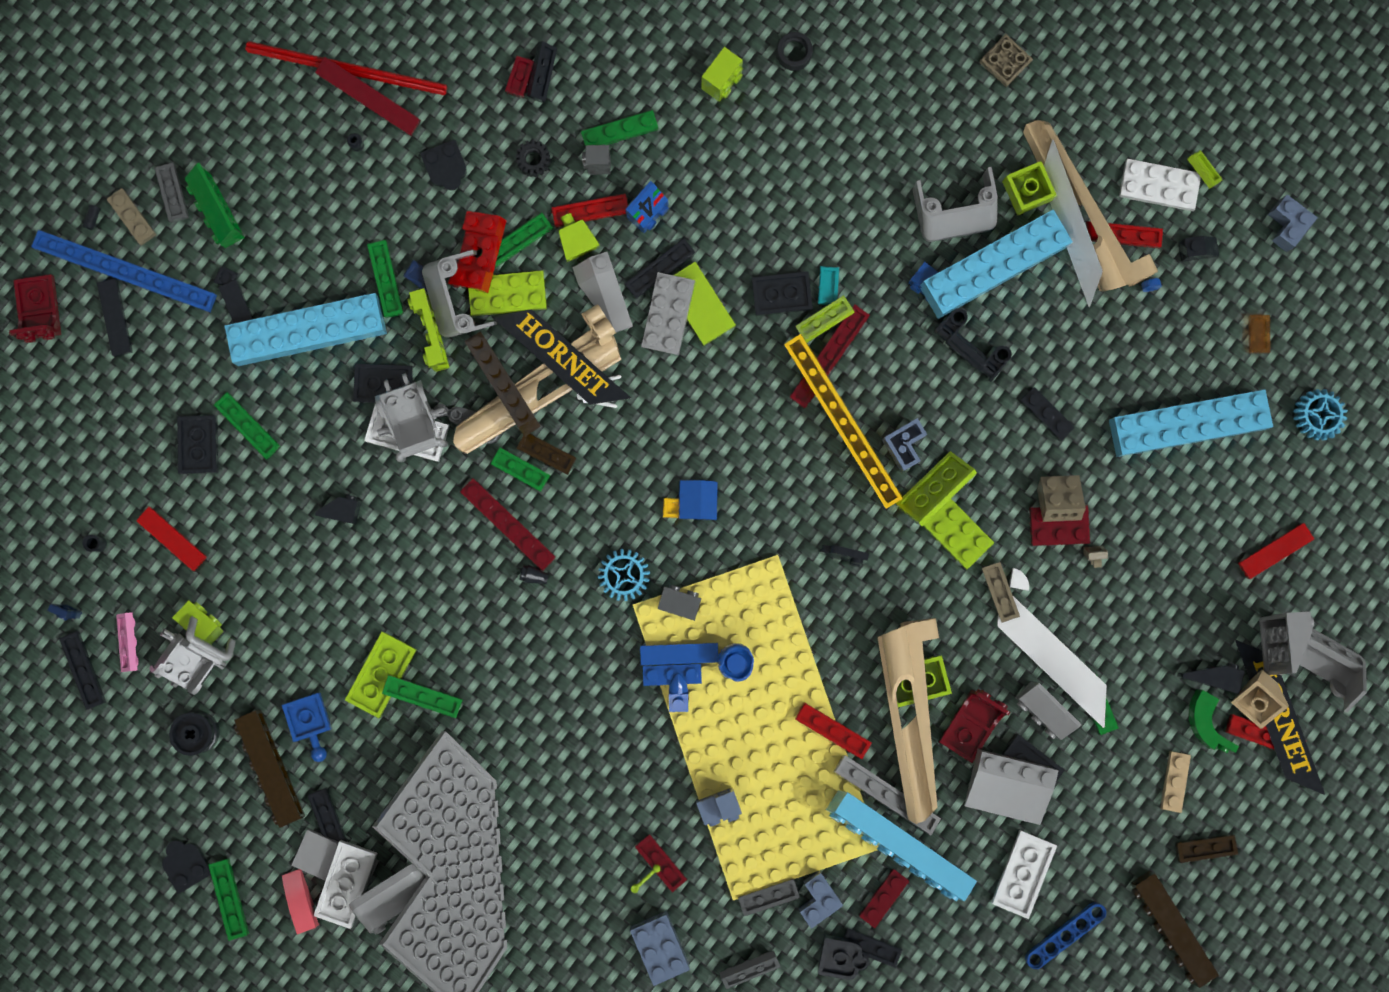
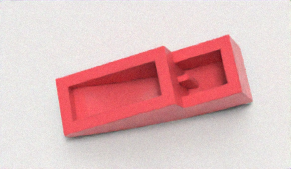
M297 869L282 875L286 900L297 935L316 928L319 923L317 917L314 916V903L302 870Z

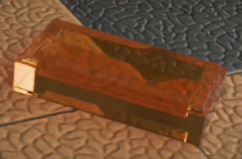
M1270 315L1249 316V353H1270Z

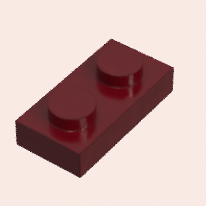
M516 56L505 89L507 94L524 99L531 77L533 60Z

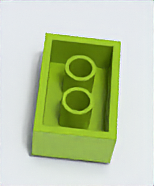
M937 655L925 658L928 700L952 694L942 656ZM903 680L897 688L898 708L914 704L912 686L909 680Z

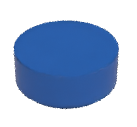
M1158 278L1148 279L1141 284L1143 292L1154 291L1162 287L1161 281Z

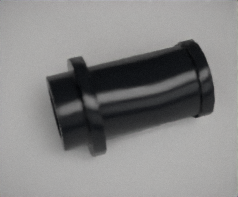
M352 133L347 137V144L354 151L359 152L358 149L361 151L364 149V143L359 134Z
M89 204L86 216L81 222L83 223L82 227L94 230V227H97L96 221L101 208Z

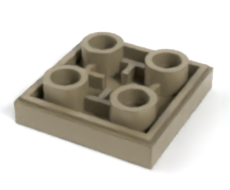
M1005 34L979 63L1007 87L1033 59Z

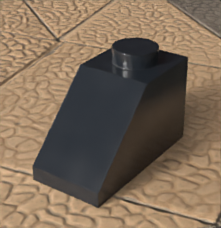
M1199 236L1185 238L1178 243L1181 262L1220 256L1216 237Z
M345 495V498L338 497L317 510L315 516L356 525L361 502L356 501L357 497Z

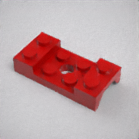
M472 211L466 212L462 228L466 232L460 253L471 250L477 252L479 249H482L483 252L477 258L476 255L458 259L457 272L450 277L448 284L455 288L465 287L484 293L489 292L507 220L498 215Z

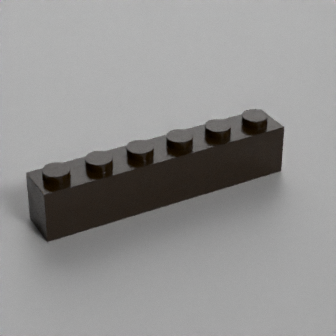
M480 331L464 341L524 437L541 427L482 332Z
M261 709L235 719V731L243 740L242 748L250 757V767L258 776L257 784L266 795L264 800L266 805L271 807L273 812L272 819L275 825L281 828L305 817Z
M1149 870L1132 881V893L1137 900L1141 899L1144 906H1142V909L1148 917L1151 916L1154 923L1152 924L1159 934H1163L1165 938L1163 940L1164 944L1170 951L1173 950L1176 955L1174 960L1180 968L1183 967L1186 974L1184 975L1188 982L1201 988L1218 977L1219 974L1156 874Z

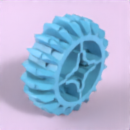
M1319 389L1313 392L1309 391L1306 393V396L1300 397L1301 402L1299 401L1295 404L1299 408L1293 411L1298 414V416L1294 417V420H1299L1296 427H1302L1300 433L1304 434L1307 432V438L1313 437L1316 441L1320 438L1322 441L1327 440V438L1331 439L1335 437V434L1341 432L1340 428L1346 426L1342 421L1348 419L1346 416H1343V413H1347L1348 410L1342 409L1345 403H1339L1340 396L1334 397V392L1332 391L1327 393L1326 389L1321 390V392ZM1314 400H1318L1315 409L1308 410L1310 404ZM1317 412H1321L1322 416L1325 417L1320 418L1321 416H1319ZM1332 420L1331 425L1326 430H1323L1326 421Z
M620 549L621 555L618 556L617 552L613 551L614 558L607 555L606 557L610 561L608 563L605 561L601 562L606 567L605 569L599 568V571L604 572V575H599L598 579L605 580L600 583V586L607 585V588L604 589L605 593L609 590L612 591L609 597L612 598L616 593L618 594L617 600H620L621 595H624V601H628L629 594L632 599H635L634 592H637L638 595L642 594L639 590L640 587L646 590L647 587L642 583L643 581H650L644 578V575H650V571L644 572L643 569L647 568L648 564L641 565L644 558L642 557L637 560L636 558L639 555L637 552L632 557L631 550H628L627 555H624V550ZM621 559L629 560L624 568H617L612 565ZM634 563H636L640 570L639 580L631 575ZM609 570L617 575L614 587L609 582ZM615 570H622L623 572L624 570H627V575H629V577L633 580H626L625 578L624 581L621 580V575H619V573ZM624 582H631L636 585L631 590L619 591Z

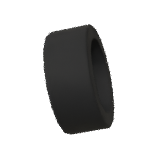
M790 32L780 39L777 46V59L785 69L799 71L810 63L813 46L805 34ZM796 41L804 45L806 54L802 60L793 62L785 57L784 47L787 43Z

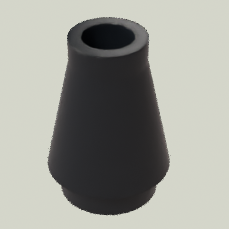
M523 565L519 580L524 581V583L546 585L549 573H545L530 565Z

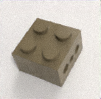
M1080 476L1041 477L1037 491L1043 522L1082 520L1086 508Z

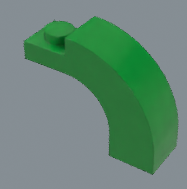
M1196 689L1189 705L1188 714L1189 723L1194 735L1209 749L1215 750L1217 747V749L1227 754L1228 752L1236 753L1239 746L1219 735L1212 723V714L1220 699L1204 690Z

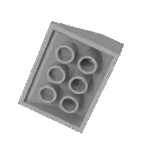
M1311 612L1282 613L1259 618L1264 671L1268 675L1297 673L1313 632L1314 619L1311 616Z
M978 749L964 806L1040 825L1055 788L1058 770L1053 767Z

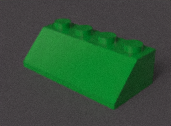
M200 163L195 164L185 177L188 184L186 189L191 196L194 195L196 199L194 204L199 212H203L205 216L203 221L208 228L212 229L214 233L212 238L215 243L227 248L245 237L211 173Z

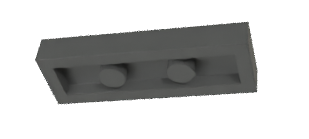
M169 163L155 167L169 222L173 223L188 219L189 214L175 164Z
M794 879L738 897L744 917L800 898Z
M771 951L752 960H746L735 967H729L725 971L720 972V976L725 988L728 989L778 969L780 964L775 952Z

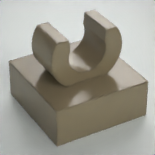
M1103 545L1084 547V555L1090 560L1093 568L1102 567L1101 559H1108V551Z

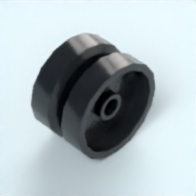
M196 711L182 714L174 720L170 727V743L176 751L183 755L192 756L207 752L215 746L219 739V724L207 712Z

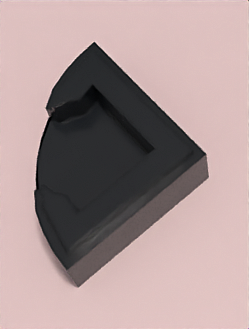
M222 265L213 282L218 285H225L237 280L240 274Z

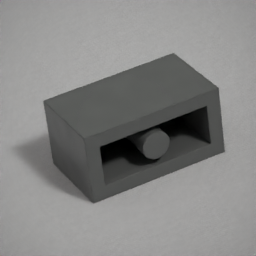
M586 145V152H582V163L584 164V169H587L588 175L611 174L609 145Z
M669 584L668 588L664 587L658 609L695 621L702 598L698 597L699 593L688 590L686 594L680 592V587Z

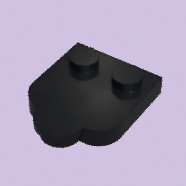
M456 140L420 153L430 180L434 185L438 187L444 186L450 191L459 188L461 179L467 174V167Z
M822 545V548L819 549L820 554L847 561L849 565L854 567L865 565L869 558V553L841 546Z
M175 840L167 845V856L163 859L162 866L177 894L182 893L211 875L209 863L197 844L188 843L185 845L183 842Z
M825 935L817 971L818 975L852 980L858 975V971L868 967L870 962L869 956L862 951L860 943L856 940Z

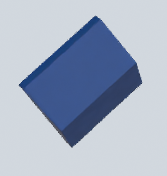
M680 480L679 519L717 520V482Z

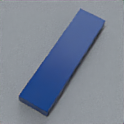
M718 643L640 646L641 665L717 663Z

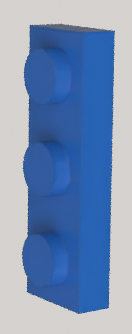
M701 664L643 666V686L670 685L677 673L684 678L686 684H702Z

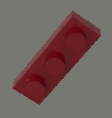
M651 834L635 846L652 869L654 865L660 866L661 869L656 874L672 893L687 881L685 875Z
M893 868L860 912L859 917L876 928L909 883V880Z

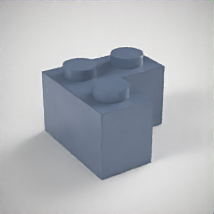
M1289 195L1284 196L1268 214L1283 226L1272 241L1288 252L1299 243L1318 217Z
M918 418L882 439L901 473L920 462L912 444L924 438L927 433Z
M733 787L696 801L704 825L709 824L710 827L721 823L720 819H723V821L728 820V822L737 820L739 815L742 814Z
M820 871L813 873L803 880L813 898L802 905L799 911L811 929L843 906L841 900Z

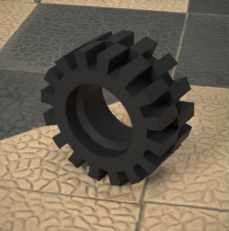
M525 141L526 144L523 145L522 143L520 145L521 148L517 149L516 162L520 171L525 175L528 174L529 177H532V175L538 177V174L543 175L544 171L547 172L548 166L551 164V157L545 144L542 145L540 141ZM531 152H536L541 157L536 165H530L526 162V157Z

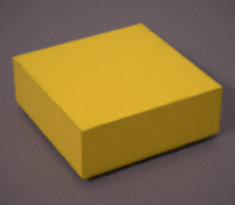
M664 498L663 518H679V499Z

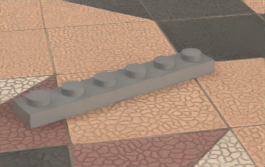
M846 755L842 756L833 771L928 835H932L941 818L933 813L924 822L918 824L908 820L904 794Z

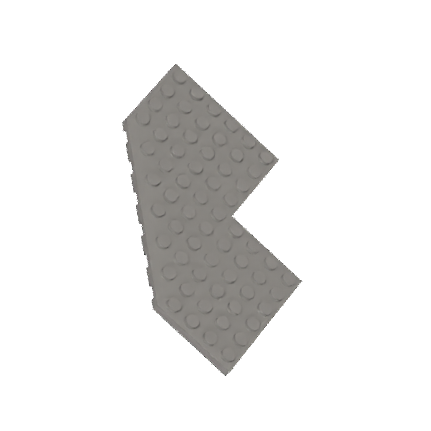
M441 731L372 826L426 876L379 945L433 992H479L507 949V940L504 938L506 920L502 907L504 889L500 872H502V859L499 856V844H501L500 828H497L499 812L498 801L495 799L497 782L446 731Z

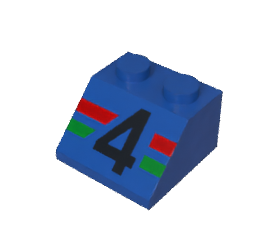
M650 181L626 208L627 219L643 233L647 230L650 231L657 223L655 220L659 216H664L668 211L669 201L656 185Z

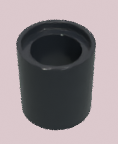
M87 535L83 539L82 545L88 552L99 553L105 550L107 542L102 536ZM94 539H96L98 542L96 548L92 547V541Z

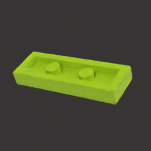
M843 295L796 325V328L808 343L855 312Z

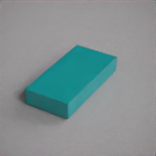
M820 266L818 305L828 306L838 299L839 267Z

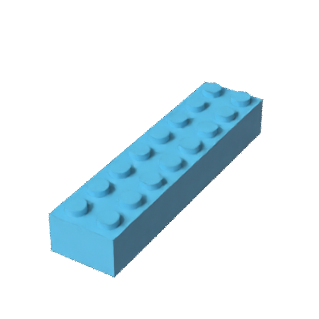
M1053 209L924 280L920 285L922 287L920 289L939 319L1064 250L1073 241Z
M376 293L225 325L231 360L237 366L387 334L380 298Z
M1266 390L1129 414L1109 420L1116 457L1262 431L1273 427Z
M838 790L826 810L830 812L829 817L842 824L846 823L845 828L858 835L862 834L861 839L870 845H878L877 850L886 856H894L893 861L906 868L910 867L909 872L924 879L925 883L940 890L941 894L947 898L953 899L956 902L958 899L965 902L977 882L975 879L850 793Z

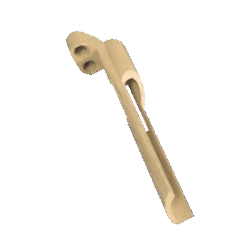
M1036 120L1026 124L1023 131L1024 136L1037 162L1042 161L1043 166L1052 139L1054 140L1077 204L1084 206L1098 235L1097 242L1093 246L1103 271L1098 283L1099 291H1108L1125 285L1130 287L1157 273L1158 270L1150 254L1132 263L1130 262L1051 124L1043 120Z

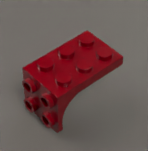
M50 274L13 280L18 313V329L9 330V335L23 340L25 343L36 342V339L39 338L52 340L55 339V336L61 335L54 276Z
M971 689L938 742L973 763L977 750L982 749L998 722L1004 716H1009L1010 712L1006 710L1008 706L999 700L994 699L992 701L990 699L991 695L982 689H977V691Z

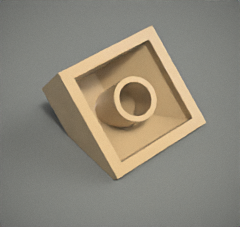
M1261 670L1250 679L1231 701L1235 707L1260 729L1289 706L1278 683L1264 670Z

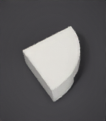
M1012 568L1009 587L1029 591L1027 577L1020 570Z

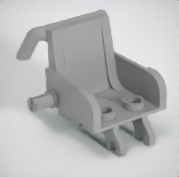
M406 373L402 374L405 386L392 390L388 380H385L384 385L387 392L375 396L379 414L381 417H384L388 425L377 430L379 437L392 434L399 449L396 455L398 462H405L406 457L436 446L446 447L448 445L446 440L436 438L434 430L436 428L435 419L438 416L447 414L445 406L431 410L421 380L410 384Z
M192 616L189 620L186 638L181 634H173L165 628L163 629L160 636L170 640V644L154 666L151 665L149 669L155 674V677L160 678L163 676L172 681L171 686L177 687L180 685L187 689L189 693L195 695L203 686L201 683L214 665L222 670L224 669L223 666H226L224 661L232 658L236 641L229 638L226 651L223 652L196 637L194 634L198 619Z

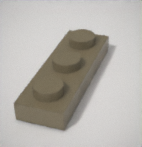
M123 188L107 198V201L141 246L157 235Z
M998 562L981 568L1001 623L1020 617L1001 563Z

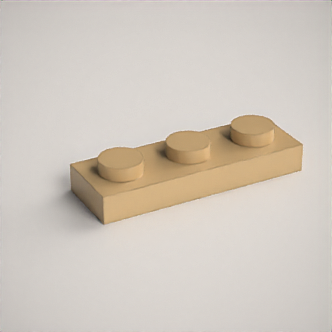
M1169 751L1160 809L1182 813L1191 755Z

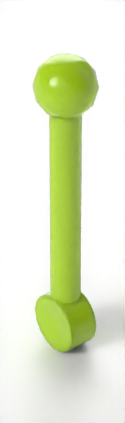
M654 865L650 873L638 884H634L631 887V891L637 893L643 883L655 872L660 871V866Z

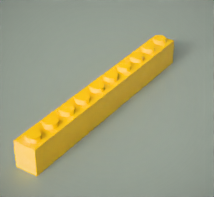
M800 334L785 343L784 345L884 507L887 509L902 500V495L803 335Z

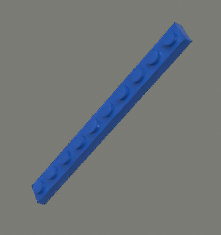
M40 230L37 231L31 246L38 251L209 313L217 297L212 292Z

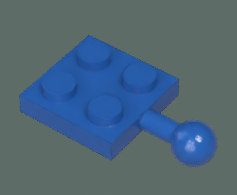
M321 693L282 705L293 742L309 737L313 748L311 758L315 762L325 760L327 752L320 746L317 734L331 730L332 727Z

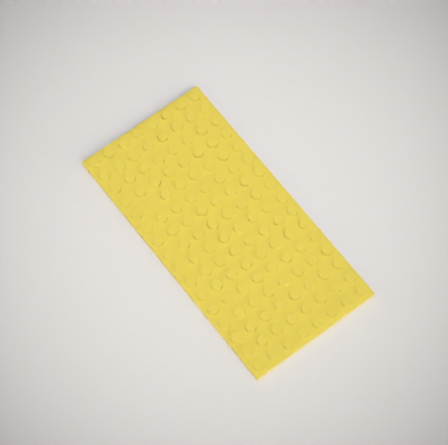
M776 555L680 588V592L687 594L689 590L699 593L698 597L702 598L695 621L659 610L658 605L662 595L633 604L646 646L718 643L719 655L725 646L732 643H741L750 649L754 657L751 675L746 680L740 682L724 677L720 673L718 662L691 663L701 664L702 684H687L688 712H669L698 799H703L733 787L742 814L739 815V819L732 822L720 819L721 823L711 827L707 824L732 899L736 900L740 896L877 851L878 845L874 846L861 839L862 834L858 835L845 828L846 823L842 824L829 817L830 812L826 810L838 790L848 792L864 803L859 788L833 772L842 756L846 755L848 757L846 750L795 720L804 702L833 720L835 718L779 556ZM666 664V665H683V664ZM660 685L669 711L670 685Z

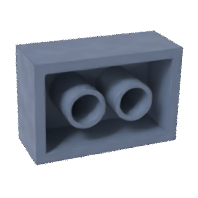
M667 911L631 926L630 932L653 986L690 970V964Z

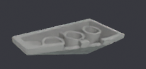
M608 252L589 257L573 267L579 287L594 306L597 304L600 306L615 332L633 327Z

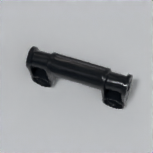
M955 309L933 333L938 334L946 341L945 344L958 353L978 372L981 371L985 374L989 381L992 382L1012 356L1010 348L999 346L989 357L985 356L958 333L966 323L968 315L964 309ZM954 314H960L963 321L960 323L955 322ZM998 351H1004L1006 353L1005 360H1001L998 358Z

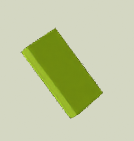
M1201 150L1187 158L1209 189L1222 181L1221 176Z

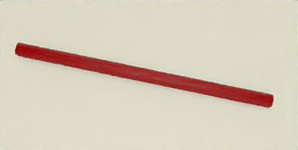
M251 41L246 43V51L248 53L317 68L323 60V57ZM329 59L354 76L439 95H446L447 92L446 84Z

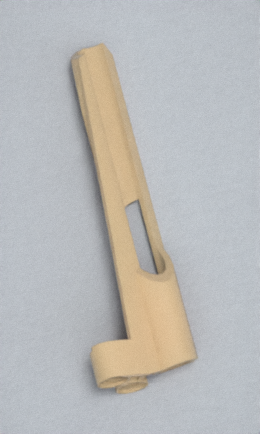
M597 304L582 313L590 330L572 342L571 345L598 369L604 371L619 362L621 357L614 337L616 332ZM544 363L515 383V386L533 414L573 390L565 384L538 401L537 387L539 381L554 373ZM497 396L456 427L453 443L459 451L468 454L516 425L499 396Z
M936 618L900 623L901 628L878 637L908 820L915 824L924 822L937 809L922 641L939 638ZM906 679L911 682L916 717L902 729L896 691L899 684Z

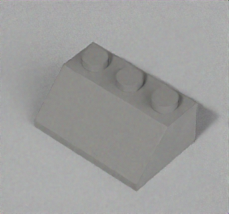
M1031 681L1015 697L1019 701L1017 705L1024 712L1028 710L1033 715L1031 719L1039 726L1042 724L1047 729L1045 732L1052 739L1056 737L1062 740L1082 725L1040 683Z

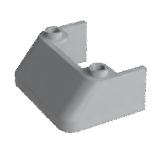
M988 167L982 175L985 187L978 193L979 204L942 211L941 204L936 198L924 199L920 180L916 181L912 190L922 237L926 241L935 242L987 232L996 226L997 191L992 167Z
M475 250L445 257L428 263L423 267L422 275L438 330L444 337L449 338L497 325V322L493 321L475 326L470 315L460 314L455 316L445 278L451 277L457 272L456 260L477 255Z
M1312 628L1313 632L1300 665L1329 681L1331 692L1336 697L1344 699V711L1348 713L1367 693L1366 662L1359 654Z
M411 864L353 900L349 907L369 933L379 934L386 929L387 921L402 912L426 876Z

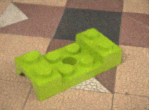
M424 288L409 292V307L413 310L414 314L417 313L421 318L423 326L428 331V333H425V336L430 346L424 348L423 358L425 364L435 372L450 368L429 295H426Z

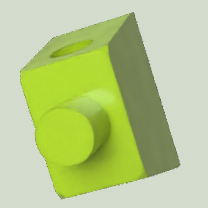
M571 213L561 217L565 227L558 231L567 262L600 248L598 241L583 220L575 222Z

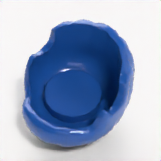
M732 643L725 646L718 655V668L724 677L736 682L744 681L752 673L754 657L747 646L741 643Z

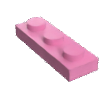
M133 613L117 614L121 672L136 671L139 661L136 656L137 640L134 636L135 619L133 618Z

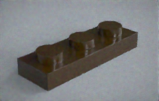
M531 434L525 437L523 435L517 447L518 450L566 475H569L577 459Z
M1233 834L1175 842L1179 863L1238 855L1236 838Z

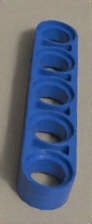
M1097 902L1089 904L1029 950L1025 956L1026 963L1033 969L1043 967L1104 920L1106 917L1105 907ZM1094 907L1101 908L1102 913L1099 917L1092 916L1091 911ZM1085 919L1086 926L1083 929H1078L1076 926L1077 920ZM1065 930L1071 933V937L1067 941L1061 939V933ZM1049 942L1055 944V950L1051 953L1045 950V946ZM1031 955H1039L1040 961L1038 964L1033 965L1030 963Z

